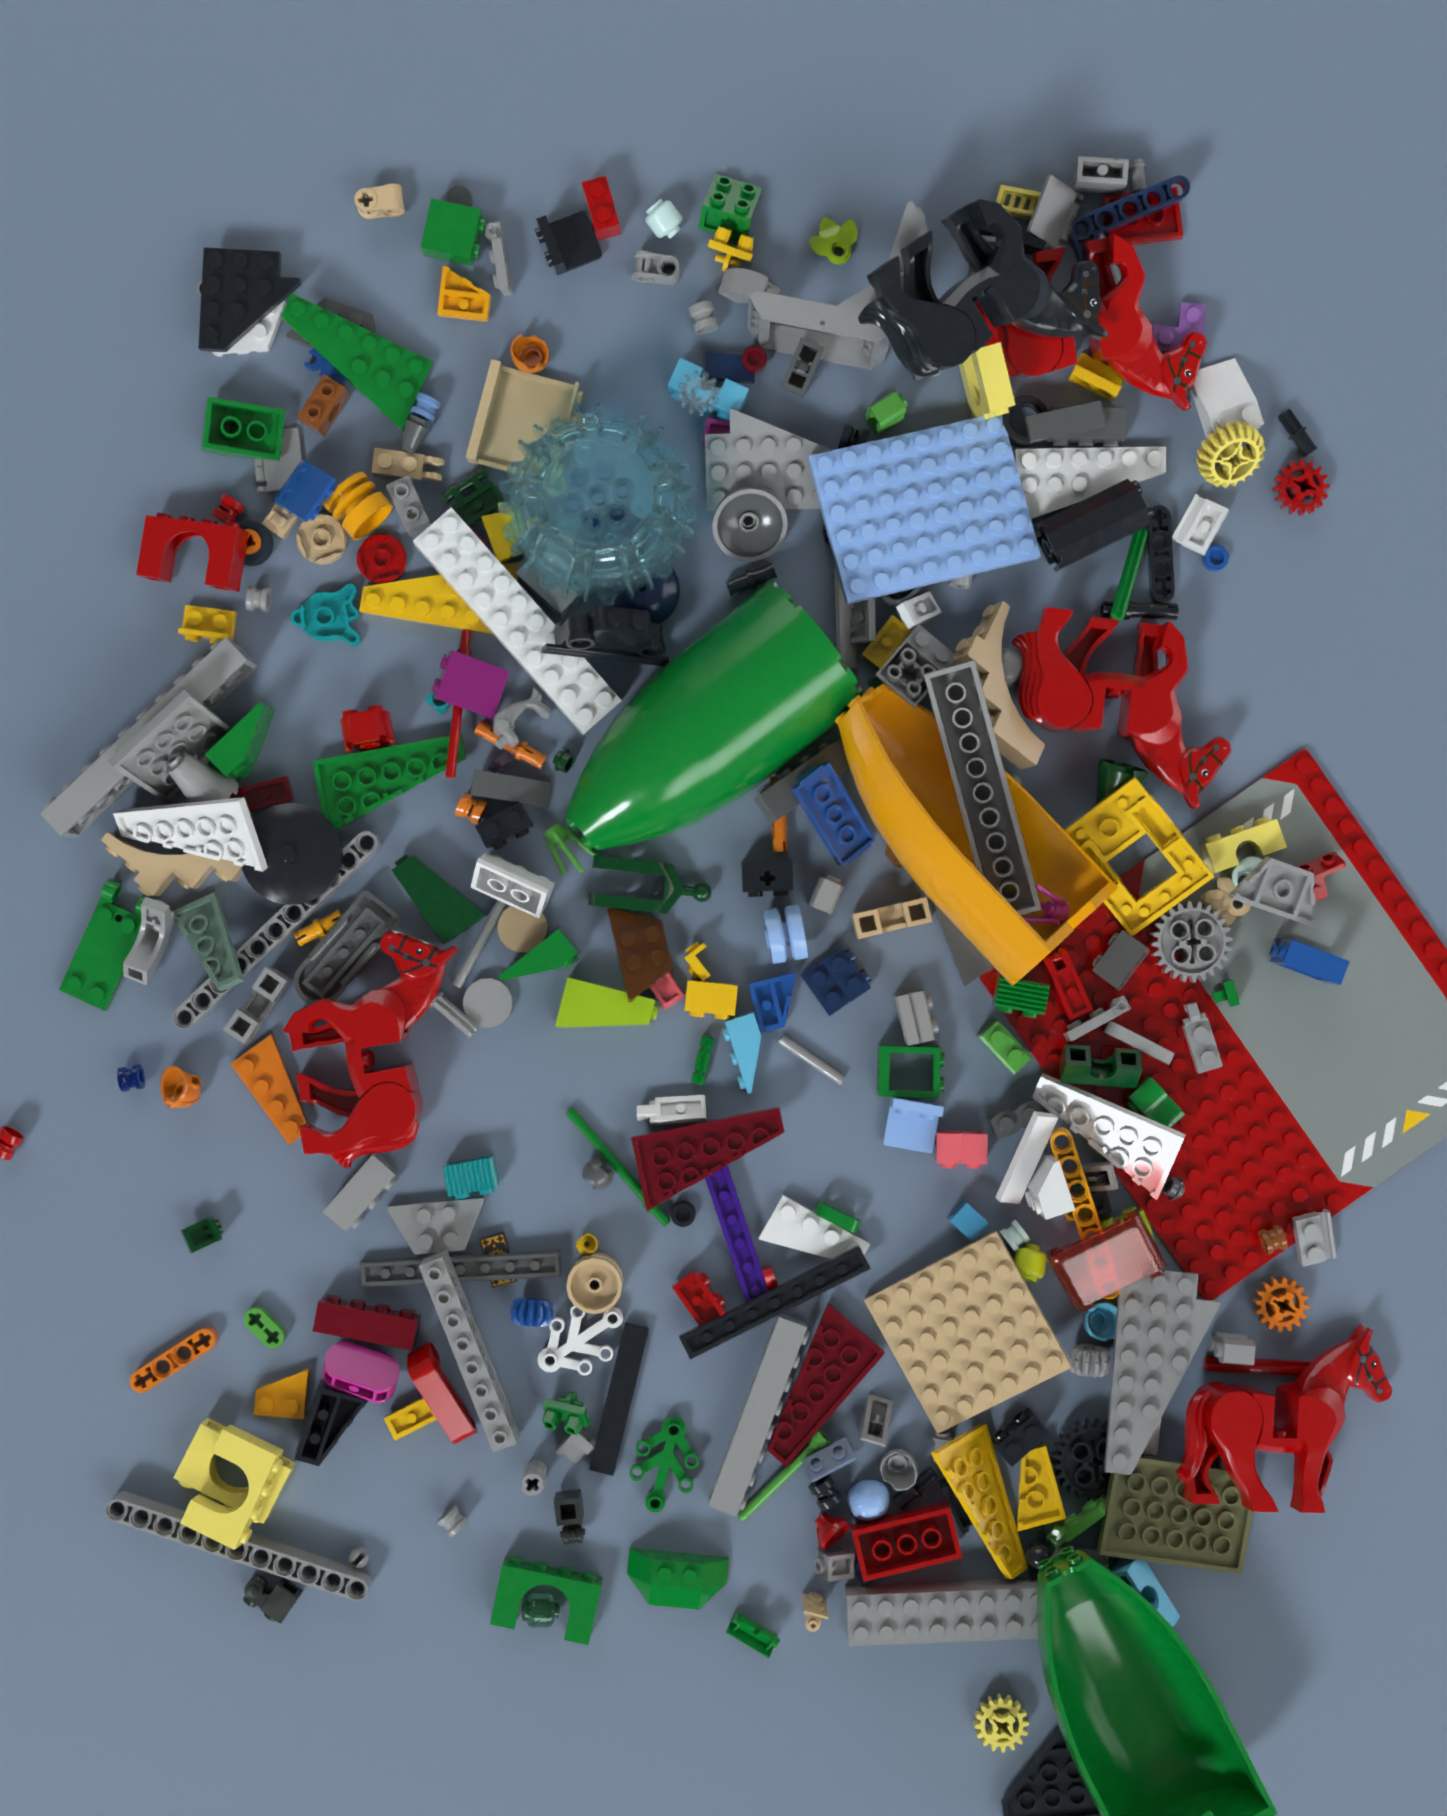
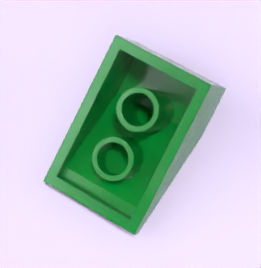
M208 396L205 406L201 452L229 457L280 461L285 410Z
M259 702L205 756L225 777L235 780L245 779L252 773V766L257 762L275 710L271 706Z
M558 929L498 977L500 980L555 970L562 966L568 969L579 960L577 955L580 953V950L563 929Z

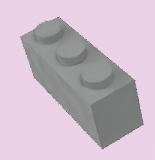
M374 1153L326 1207L323 1213L345 1232L350 1227L356 1229L365 1219L362 1216L367 1208L372 1210L379 1203L381 1198L378 1195L383 1189L389 1191L398 1181L395 1176L399 1171L379 1153Z

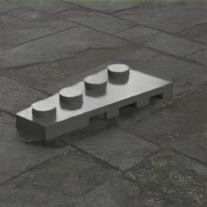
M930 899L946 942L953 955L954 962L959 970L962 982L966 986L992 968L993 965Z

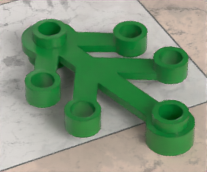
M678 1416L666 1418L662 1423L661 1431L647 1439L639 1440L636 1444L637 1454L639 1456H647L652 1447L665 1441L662 1451L640 1464H633L629 1472L631 1479L639 1481L646 1472L659 1465L654 1488L648 1492L645 1500V1505L651 1512H660L665 1506L666 1498L663 1490L669 1467L677 1478L678 1488L682 1493H689L693 1489L692 1478L686 1475L673 1453L675 1443H677L685 1456L684 1463L686 1467L690 1469L696 1468L699 1465L700 1458L696 1452H693L685 1438L686 1424ZM677 1426L679 1430L677 1433H671L669 1428ZM646 1444L648 1450L640 1451L639 1445ZM690 1456L697 1459L694 1464H690L687 1461ZM638 1468L642 1471L641 1475L636 1476L633 1474L632 1471ZM689 1481L691 1485L688 1488H684L681 1486V1483ZM658 1499L660 1504L653 1506L651 1500Z

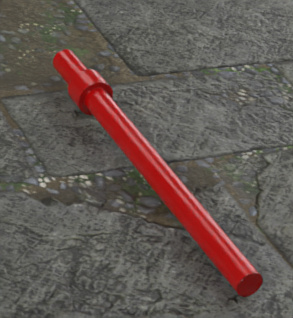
M461 630L460 648L457 649V652L470 657L472 651L469 650L471 631ZM453 705L445 774V778L455 779L463 713V708Z

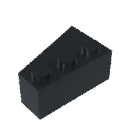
M320 1378L296 1448L294 1460L320 1466L339 1441L341 1435L351 1425L356 1415L364 1408L368 1401L329 1388L324 1380Z

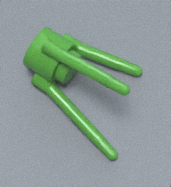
M557 823L544 833V836L547 838L545 843L550 848L563 876L567 873L556 848L563 849L580 873L584 871L566 845L570 841L568 837L590 855H598L572 833L568 826L563 828L560 823Z

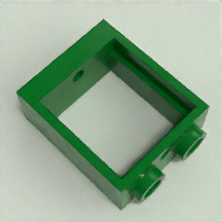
M878 1044L877 1095L879 1097L939 1098V1092L944 1091V1077H940V1067H944L945 1053L940 1052L941 1048L939 1046ZM890 1053L932 1054V1090L889 1089Z

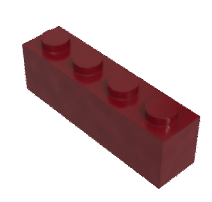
M326 1295V1297H322L318 1301L312 1332L412 1350L416 1345L421 1315L415 1314V1311L403 1308L400 1311L391 1310V1307L385 1304L369 1306L363 1300L352 1299L351 1302L341 1300V1297L337 1295Z

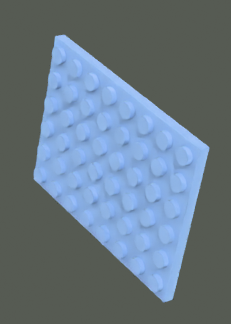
M1003 415L984 420V416L808 457L846 605L1032 561L1041 557L1009 436L1003 425Z

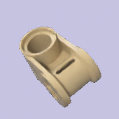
M393 183L378 187L362 188L354 196L357 210L365 219L396 217L405 213L402 187L399 184ZM365 201H370L368 207H365Z

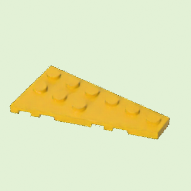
M520 562L503 564L505 569L518 582L516 577L518 570L516 567ZM440 574L363 586L359 609L361 613L493 635Z

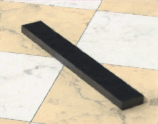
M858 1245L726 1311L724 1315H718L679 1335V1338L691 1360L871 1268Z

